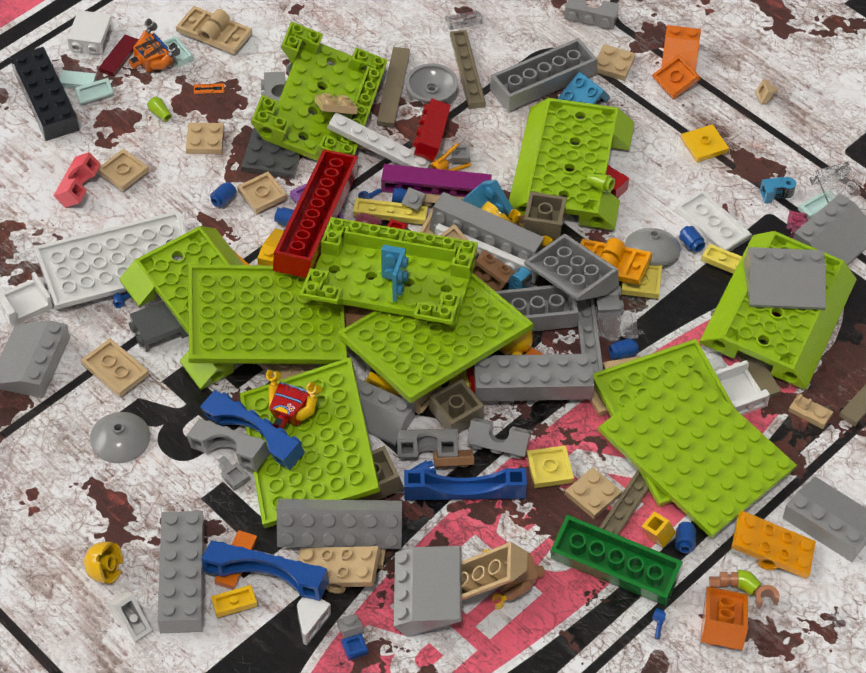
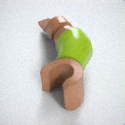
M737 570V572H731V574L720 572L719 576H709V587H728V585H731V587H737V589L743 590L751 596L755 595V604L758 609L762 607V597L771 598L773 604L778 606L779 591L771 585L762 586V583L752 572Z

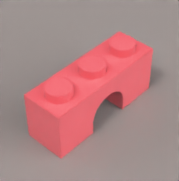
M90 152L76 156L53 196L65 208L79 204L87 191L82 184L96 175L101 163Z

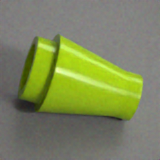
M155 96L148 101V110L164 122L172 117L162 98Z
M589 173L586 183L606 193L613 190L615 179L611 175Z

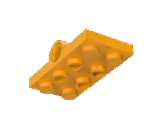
M610 238L607 243L582 239L580 243L618 268L619 281L640 285L653 257L652 252L625 247V244L617 238Z
M741 511L738 514L731 548L757 558L758 565L763 569L775 570L781 568L807 579L811 572L816 541Z

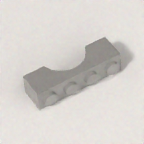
M199 418L186 435L191 448L207 454L220 447L235 449L239 464L254 471L260 468L269 455L266 442L263 439L249 436L244 432H237L227 426L217 425L210 420L206 421Z

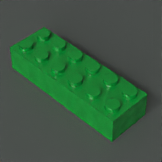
M566 515L550 550L551 559L665 606L668 604L683 567V561L570 515Z

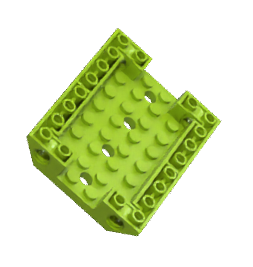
M776 231L756 234L752 236L699 344L733 359L737 352L741 351L772 365V376L806 390L857 279L844 260L824 252L826 265L825 310L749 307L744 258L748 247L818 250ZM772 312H777L781 316L776 317L772 314ZM763 339L768 344H761L759 340Z

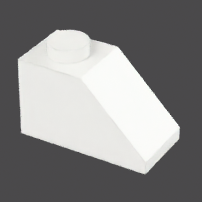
M124 591L107 602L116 620L134 642L152 631L133 594Z
M302 597L297 604L302 640L306 646L331 615L330 603L323 599L318 601Z

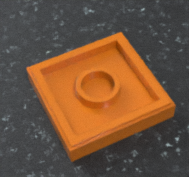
M680 55L652 74L653 79L673 100L701 80L698 73Z

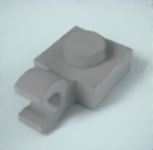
M225 456L218 459L220 463L218 466L223 471L221 476L233 491L250 480V476L238 462L232 465Z

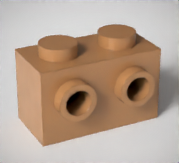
M483 250L475 261L473 273L490 288L494 289V291H500L514 271L491 253Z

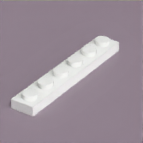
M335 112L328 124L327 129L401 166L428 168L431 163L430 160L414 155L413 150Z
M438 223L435 228V235H441L449 227ZM465 235L469 241L478 242L477 250L479 253L476 255V259L483 250H486L499 261L506 264L514 273H517L520 267L527 268L532 274L530 282L535 283L538 279V274L524 265L526 260Z

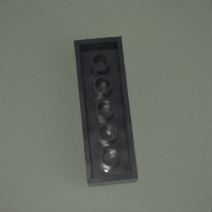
M44 46L10 56L13 72L45 141L79 131L77 115Z

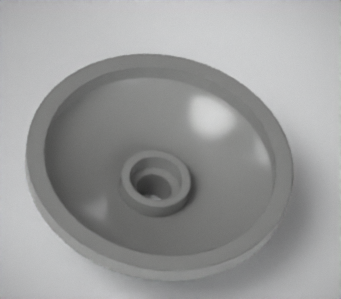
M435 63L423 64L409 72L406 78V89L414 99L429 104L431 98L444 102L456 93L458 78L450 68Z
M658 228L639 229L631 233L625 242V247L652 252L653 257L649 265L653 266L666 265L675 261L681 251L677 238L671 233Z
M116 412L106 415L94 425L90 433V444L93 452L102 460L110 463H125L138 458L146 450L150 442V432L146 422L141 417L129 412Z

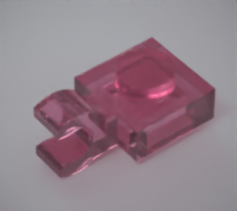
M789 211L786 228L792 229L790 238L793 239L794 233L806 223L808 214Z

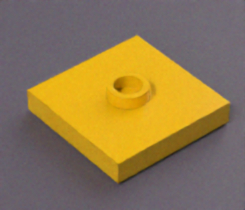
M713 124L681 134V140L696 162L729 152V147Z

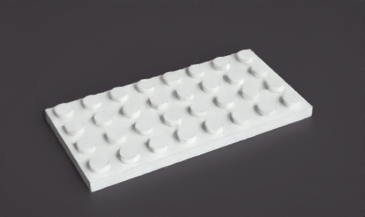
M174 211L34 246V252L54 307L57 310L115 295L116 293L126 292L127 290L121 284L119 278L132 262L187 233L179 212ZM177 255L173 259L179 261L182 257Z

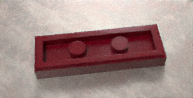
M124 35L99 66V72L115 77L134 53L133 47L139 39Z

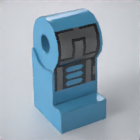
M791 177L762 179L760 193L764 203H772L774 198H791L794 195L796 181Z
M520 267L517 273L510 276L508 290L529 288L530 280H532L531 272L525 267Z

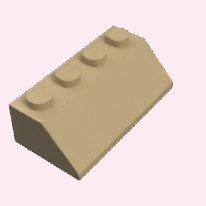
M509 542L463 560L462 600L514 581L527 571L528 552L513 542Z

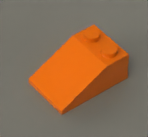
M667 25L661 68L680 55L696 71L701 29Z
M707 586L701 625V642L709 645L724 646L729 649L743 650L748 631V594Z

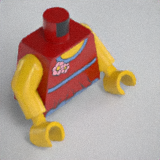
M268 370L266 378L271 381L268 391L269 410L276 419L273 426L275 428L281 427L282 429L285 428L287 423L298 426L302 421L312 416L318 399L316 395L322 392L321 386H315V383L310 382L305 390L283 382L277 384V381L281 378V373L275 371L273 378V371Z

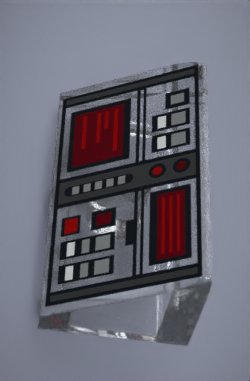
M472 11L447 16L445 20L449 29L453 30L482 24L483 16L479 11Z

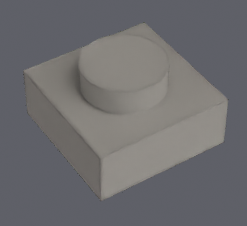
M459 145L452 152V163H470V145Z
M408 188L401 204L404 207L419 212L426 194Z
M357 614L336 620L344 639L364 632L363 625Z

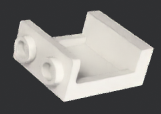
M78 10L67 38L69 50L103 55V43L108 31H112L113 28L111 14Z
M35 272L31 273V281L5 292L0 288V309L11 327L53 309L49 290L45 289L44 280L42 277L38 278Z
M747 360L736 362L732 366L719 368L715 371L734 408L741 415L766 407L770 397L767 389L761 391L749 373V363Z

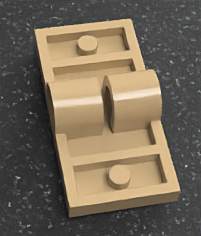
M193 6L176 26V32L235 55L251 36L252 28L230 20L227 12L222 9H217L214 13Z
M378 546L301 548L298 561L327 568L329 583L326 590L331 593L341 594L345 592L346 587L374 586L381 550Z

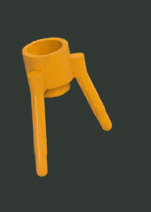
M456 143L440 158L432 162L430 167L432 169L458 171L471 166V163L447 169L449 163L445 158L459 146Z

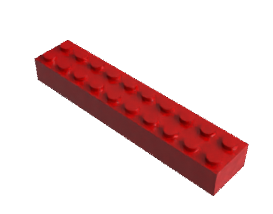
M323 149L274 251L273 271L306 278L310 268H315L321 255V240L331 217H338L356 177L358 156Z

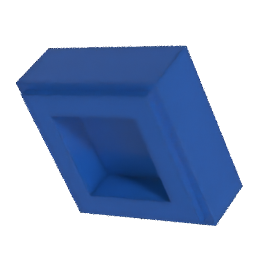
M361 633L341 639V644L348 661L368 654V649Z

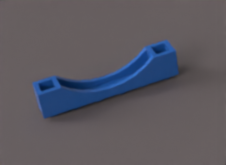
M214 390L200 406L205 416L220 426L241 425L259 432L265 437L269 452L275 462L289 471L305 453L301 447L302 442L295 436L289 437L287 432L281 427L275 428L268 419L264 418L263 420L254 410L248 411L241 402L232 401V398L225 392L221 394Z
M505 468L493 474L471 478L441 476L427 470H404V500L526 498V468Z
M211 540L201 558L203 570L206 573L222 577L241 572L267 573L289 583L300 596L318 601L321 600L329 583L327 568L322 566L310 565L302 561H294L282 556L249 550L224 542Z

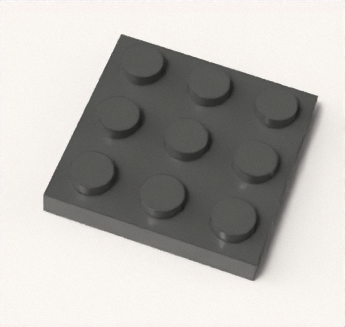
M253 128L241 165V171L256 174L269 172L272 176L294 179L301 154L263 140L257 130ZM299 136L300 139L306 140L304 136Z

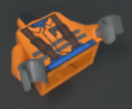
M148 18L145 21L147 29L143 31L138 42L134 45V57L129 59V64L133 69L141 65L146 72L165 69L168 65L173 64V55L178 56L180 49L174 42L170 43L167 47L155 33L151 34V31H155L158 26L157 23Z

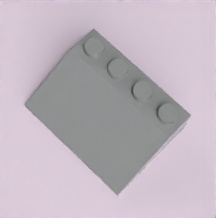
M839 193L794 233L793 239L844 260L848 266L866 250V216L853 201Z
M563 234L524 261V265L577 301L604 296L619 286L618 268L566 234Z
M748 247L744 258L749 307L825 310L826 265L823 250Z
M49 320L16 324L0 356V390L44 398L70 339L67 324Z
M814 477L797 491L787 503L782 519L850 562H853L866 545V508L819 478Z
M460 546L412 547L396 552L394 627L406 637L461 622L462 548Z

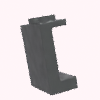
M163 301L130 314L131 322L128 323L132 333H136L138 345L140 347L143 346L146 352L150 351L149 345L174 334L179 333L182 339L189 336Z

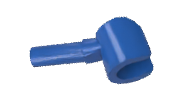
M379 188L371 193L361 191L358 197L370 199L381 193L382 190Z
M116 293L113 296L114 307H123L125 304L124 300L130 298V294L121 295Z
M656 608L652 620L657 621L655 639H660L661 628L666 616L665 611Z

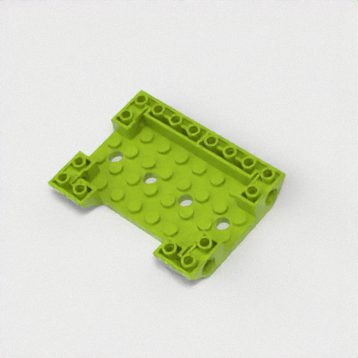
M291 21L281 45V49L293 64L279 101L261 95L251 123L263 140L318 161L323 149L355 155L358 144L327 129L335 112L322 111L315 103V96L321 95V93H328L334 97L339 95L349 96L358 107L357 114H339L365 126L388 60L357 47L351 56L321 44L322 33ZM318 86L324 87L325 90L319 89ZM308 111H314L316 115H312ZM299 136H304L307 140H302Z
M547 98L530 107L509 198L513 209L518 210L521 215L525 216L530 192L556 196L566 195L568 198L566 200L565 214L579 215L578 225L615 230L620 200L611 192L604 193L591 184L586 183V178L589 173L606 175L611 145L612 148L630 150L635 122L617 107ZM572 142H577V143H579V144H578V145H572L571 143H572ZM571 168L574 171L569 172L566 169Z
M331 217L321 240V255L315 269L310 268L299 297L456 325L474 271L478 242ZM383 245L406 248V257H409L406 271H409L408 280L403 283L402 296L399 295L397 302H393L392 280L382 278L381 249Z
M199 226L135 259L119 278V281L139 308L155 300L156 291L189 335L188 264H244L216 228ZM178 255L181 256L182 259L176 261L173 259V257ZM189 350L180 360L181 365L200 390L234 372L235 363H189Z

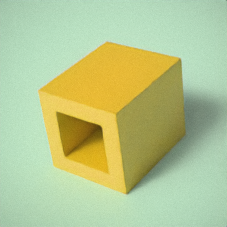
M655 511L641 526L648 539L662 548L676 534L670 521Z

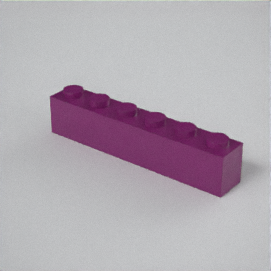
M384 164L381 190L382 192L393 193L394 188L401 187L405 190L412 188L427 194L442 195L445 192L452 196L465 197L483 181L492 180V174Z

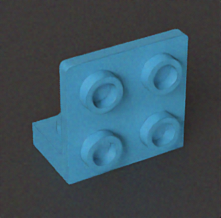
M581 72L577 73L558 97L560 100L595 104L600 99L607 102L610 98L605 90Z
M497 180L483 181L462 199L480 209L489 201L502 214H509L513 209Z
M383 245L381 249L382 278L392 280L393 302H397L399 295L402 296L403 283L408 280L409 271H406L409 257H406V248Z

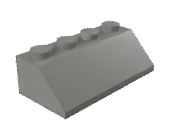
M356 377L368 434L396 446L398 430H407L415 418V404Z

